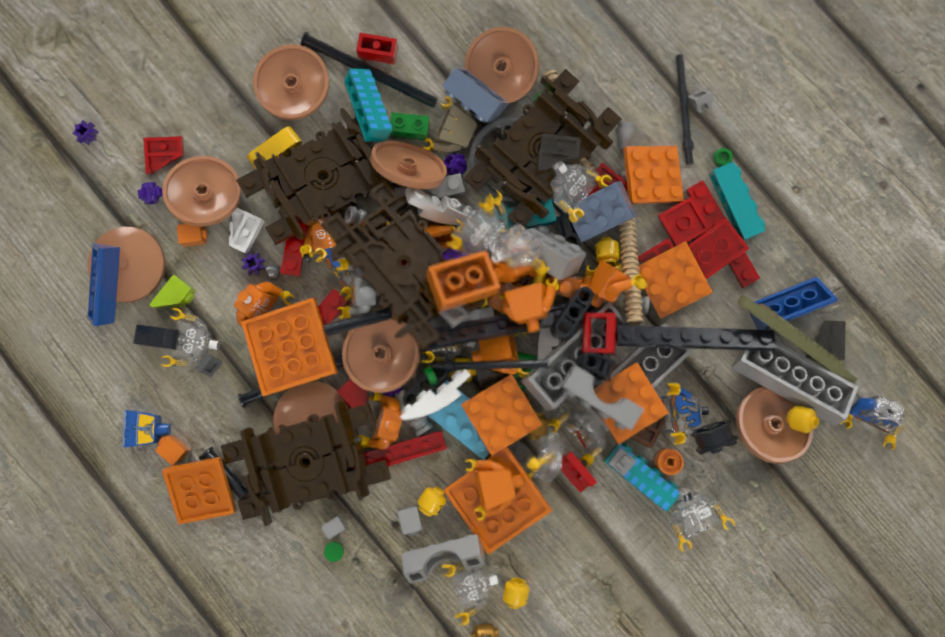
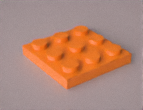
M626 146L623 148L628 196L632 204L680 203L684 201L677 146Z
M686 241L638 266V272L647 283L644 289L660 319L713 293Z
M637 362L611 377L610 382L605 381L593 388L597 398L606 404L617 402L621 398H627L644 409L632 430L625 428L623 431L613 425L615 421L608 417L607 420L602 418L617 444H620L669 413Z
M512 374L461 404L491 456L542 426Z
M221 457L166 467L162 470L178 525L231 515L237 511Z

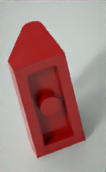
M584 313L582 353L595 352L602 355H616L617 315L615 313ZM591 318L607 320L606 349L590 348Z

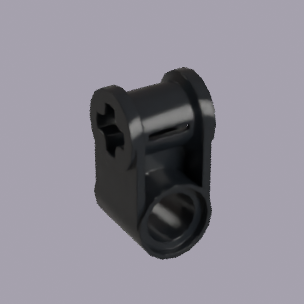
M595 352L583 353L576 358L577 367L597 379L607 382L611 381L612 378L610 376L613 367L617 364L615 360ZM587 357H588L589 360H590V365H589V366L586 364V358H587Z

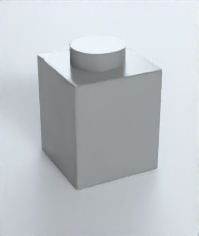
M418 505L399 509L398 515L403 535L408 534L410 537L420 534L419 531L423 529Z

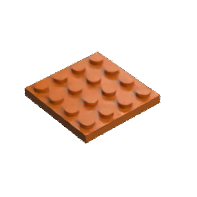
M310 298L241 321L262 397L338 373L328 338L324 331L316 298Z
M508 446L486 459L502 464L505 469L510 470L511 477L521 474L524 486L514 488L515 498L511 500V504L502 513L492 516L486 515L482 520L477 519L478 516L482 515L480 511L474 512L477 507L481 506L474 473L477 469L467 472L443 490L473 534H478L483 548L488 555L552 512V508Z

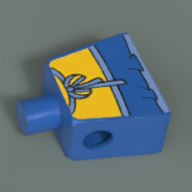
M124 410L122 447L158 443L161 435L171 434V424L161 423V415L136 410Z

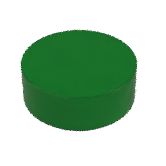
M720 148L713 155V163L717 167L731 163L733 160V154L727 148Z
M430 366L424 368L423 371L430 386L438 384Z
M337 541L330 542L324 549V556L330 562H337L344 555V547Z

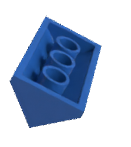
M92 243L87 319L93 326L115 323L120 247Z
M815 277L754 302L758 305L763 304L769 307L777 315L789 321L838 301V298L818 277ZM750 313L757 330H767L770 328Z

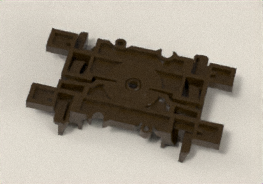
M567 69L554 82L545 75L541 78L540 83L552 92L553 95L544 90L538 95L533 108L529 104L525 105L522 110L524 116H521L509 130H503V134L507 138L505 141L496 138L493 146L488 151L483 146L478 145L474 156L479 162L464 177V180L477 192L490 179L496 184L503 180L502 189L518 203L507 216V219L520 231L535 214L541 219H544L549 214V211L536 199L540 198L544 203H547L553 196V190L555 193L561 194L564 190L562 183L567 181L566 179L572 175L571 173H574V170L576 171L584 167V164L580 162V158L584 157L589 161L591 153L598 145L603 150H607L614 141L608 135L622 120L609 107L597 118L582 100L577 103L569 97L568 94L580 81ZM567 112L568 114L563 118L561 122L563 128L557 134H555L560 128L559 120L564 115V113ZM588 121L591 125L584 130L583 127ZM540 147H545L546 152H540ZM563 163L567 167V171L564 174L558 169ZM515 168H518L513 174L511 173ZM527 187L530 189L528 194L524 193Z
M344 108L340 109V115L347 124L346 129L341 121L336 124L333 122L331 123L332 130L328 131L327 136H325L324 132L318 131L316 133V140H311L297 148H290L292 153L290 157H284L280 153L278 158H276L275 154H272V158L266 160L263 155L256 152L257 159L254 160V165L257 169L236 179L246 198L264 189L275 209L280 207L278 214L281 219L265 227L275 246L294 235L299 240L305 238L304 232L297 222L300 219L303 224L311 227L318 223L320 217L325 222L331 217L330 213H336L351 204L357 205L356 196H362L366 200L369 191L384 180L392 188L390 185L392 181L379 174L370 162L371 152L375 145L373 142H365L357 118H351ZM322 174L327 176L325 180L320 179Z
M384 180L369 191V195L379 208L363 218L361 226L356 223L350 228L339 213H336L323 222L321 227L336 244L330 250L332 254L331 260L336 262L344 257L349 267L353 266L352 270L362 268L364 273L360 275V279L366 280L378 296H383L379 302L380 306L387 308L390 304L391 312L393 313L392 319H395L399 325L408 319V324L396 332L395 338H403L409 333L424 350L440 336L428 322L433 316L435 318L439 316L440 312L426 278V273L429 267L454 260V257L448 260L443 257L447 249L441 248L429 232H424L427 227L425 221L420 220L416 223V217L410 210L402 215L398 214L409 205L407 198L403 196L399 199L398 195ZM401 260H406V261H407V265H406V266H402V265L400 264V261H401ZM422 287L424 290L421 292V294H419L420 288ZM486 300L474 301L462 305V307L470 314Z
M343 401L335 403L334 408L338 423L335 422L333 413L322 416L320 420L317 414H311L307 418L308 422L303 421L289 426L279 425V434H276L273 428L270 427L267 432L255 435L253 428L248 427L240 431L242 439L221 445L226 464L244 459L248 474L244 476V481L251 497L237 501L242 519L246 520L261 515L266 527L272 523L268 504H270L272 513H280L284 509L289 508L292 503L295 510H300L304 506V502L307 503L322 498L331 500L333 498V490L339 493V497L356 491L358 500L361 501L370 494L369 485L391 480L392 477L387 460L367 464L361 441L354 442L353 438L359 436L357 427L375 422L370 403L349 409L346 408V404ZM342 443V446H341V447H337L336 449H334V447H335L336 445H339V444ZM304 458L309 459L310 463L308 465L303 463ZM271 463L273 464V466H269V467H266V468H261V466H264V467H265V466L270 465ZM286 466V467H284V468H280V469H277V470L275 469V467ZM269 490V492L261 494V491Z

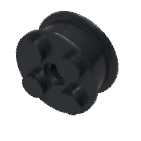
M732 420L713 422L693 430L690 436L695 438L698 446L695 449L696 452L699 454L708 452L715 454L723 451L722 447L736 445L738 437L732 432L730 426Z

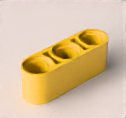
M288 126L252 150L247 155V159L254 169H257L254 165V160L257 159L256 152L263 155L266 160L272 158V154H275L276 158L279 157L280 153L286 157L291 153L290 148L299 147L302 141L293 128Z

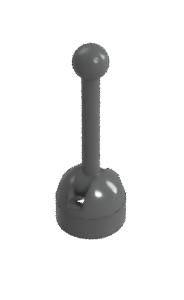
M305 255L303 262H310V255ZM276 264L265 266L270 280L280 276L281 267Z

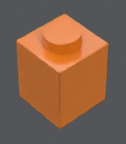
M188 224L177 225L178 243L180 245L188 247L207 244L206 239L209 237L207 227L191 226Z
M174 435L161 438L155 450L172 466L179 465L191 451Z

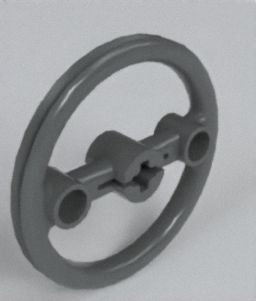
M520 117L499 118L481 129L471 146L469 156L470 170L478 163L474 153L477 146L482 144L486 136L498 129L500 139L505 141L507 138L503 134V130H509ZM515 168L511 173L513 174L518 168ZM488 183L481 188L486 195L489 196L491 194L493 199L497 198L498 193ZM501 193L503 197L502 203L518 204L511 196Z

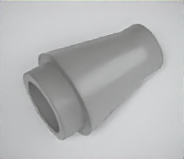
M620 122L618 127H616L618 150H623L626 146H630L635 129L633 123Z

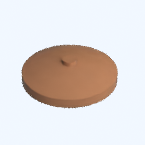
M495 27L483 32L472 42L466 54L464 67L509 104H512L524 98L534 87L539 75L540 61L536 47L525 34L510 27Z
M283 45L268 52L258 63L253 77L254 92L260 104L273 116L285 120H299L315 113L325 102L330 86L329 74L322 59L312 50L300 45Z
M391 140L377 143L373 147L370 156V162L379 174L392 182L410 188L431 189L438 187L444 182L447 173L444 162L437 155L429 150H425L421 146L408 142Z
M196 156L181 161L169 171L163 183L162 194L167 209L177 220L191 226L203 227L220 223L232 215L240 203L242 190L236 182V179L239 178L237 173L228 163L215 157Z
M119 227L106 232L95 242L97 244L120 247L116 301L124 303L136 302L148 297L158 288L165 274L166 259L161 245L152 235L135 227ZM92 249L88 257L87 265L89 277L91 271Z
M390 319L349 331L343 344L342 359L347 374L355 384L371 392L385 393L401 388L413 377L420 361V346L409 333L403 338H395L396 332L406 326V322L399 325L395 319Z
M311 381L290 388L282 395L274 411V430L276 434H279V425L281 424L289 426L303 421L308 422L307 418L311 414H317L320 420L322 416L333 413L335 422L338 423L334 404L343 401L347 409L350 407L337 392L336 388L326 383ZM342 443L339 444V445H336V446L334 447V449H336L337 447H340V446L342 445Z
M766 387L757 388L746 395L739 404L736 413L737 431L743 444L756 457L770 463H788L802 456L812 442L813 430L810 433H802L791 429L786 418L788 411L797 405Z

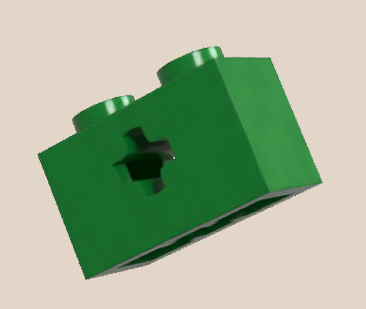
M391 112V137L421 141L428 138L430 128L429 116Z

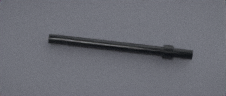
M683 54L676 55L684 139L682 149L685 151L686 165L694 164L692 152L694 142L691 140Z
M447 360L446 362L432 363L431 368L433 371L446 370L447 372L465 369L548 368V360L481 362Z

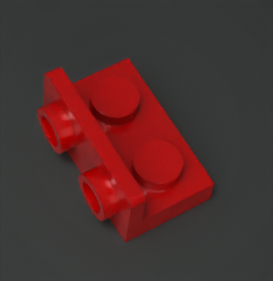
M568 451L555 463L580 493L588 486L592 487L597 483L571 451Z

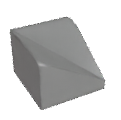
M339 515L321 528L327 539L330 540L346 530L348 526L342 516Z

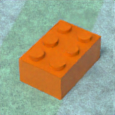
M487 251L431 266L426 273V278L439 312L494 296L500 289Z

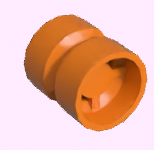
M662 448L653 457L655 468L667 475L679 473L684 465L682 455L673 449Z

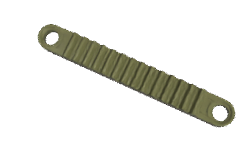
M744 294L736 301L740 306L832 373L852 384L858 379L844 368L845 363L839 361L838 358L823 349L822 346L800 332L799 329L788 323L783 317L777 315L769 307L763 304L758 305Z

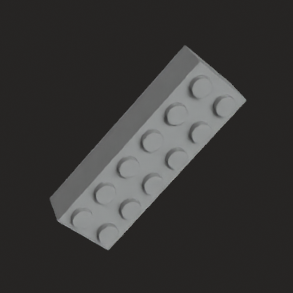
M610 302L602 304L600 308L592 312L615 313L617 315V325H629ZM591 318L590 348L606 349L607 320ZM583 322L543 359L548 360V368H534L521 380L545 410H554L568 397V395L563 393L564 388L560 385L571 367L576 366V358L583 354ZM587 357V358H586V364L589 366V365H590V360H589V358Z
M666 323L660 325L662 327H669ZM637 347L612 370L610 377L615 376L637 362L654 388L692 350L687 348ZM580 401L578 402L604 431H609L602 418L596 414L597 410L591 407L588 409L580 404Z
M777 341L775 351L739 350L731 367L792 403L814 409L817 417L833 426L847 420L859 388Z

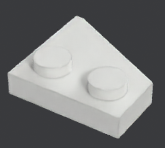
M236 208L232 214V222H230L229 246L247 254L265 221Z

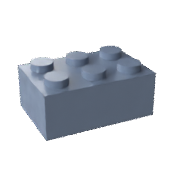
M455 67L442 86L446 89L445 93L449 97L460 100V105L468 111L470 109L476 113L475 117L483 123L485 121L493 122L498 119L509 104L472 73L463 68Z
M621 181L615 182L569 205L573 210L579 208L584 212L582 218L578 217L579 220L577 222H572L581 242L587 241L637 217Z

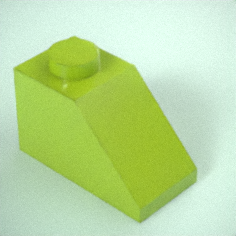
M172 275L149 305L156 309L185 306L194 299L196 290L180 277Z

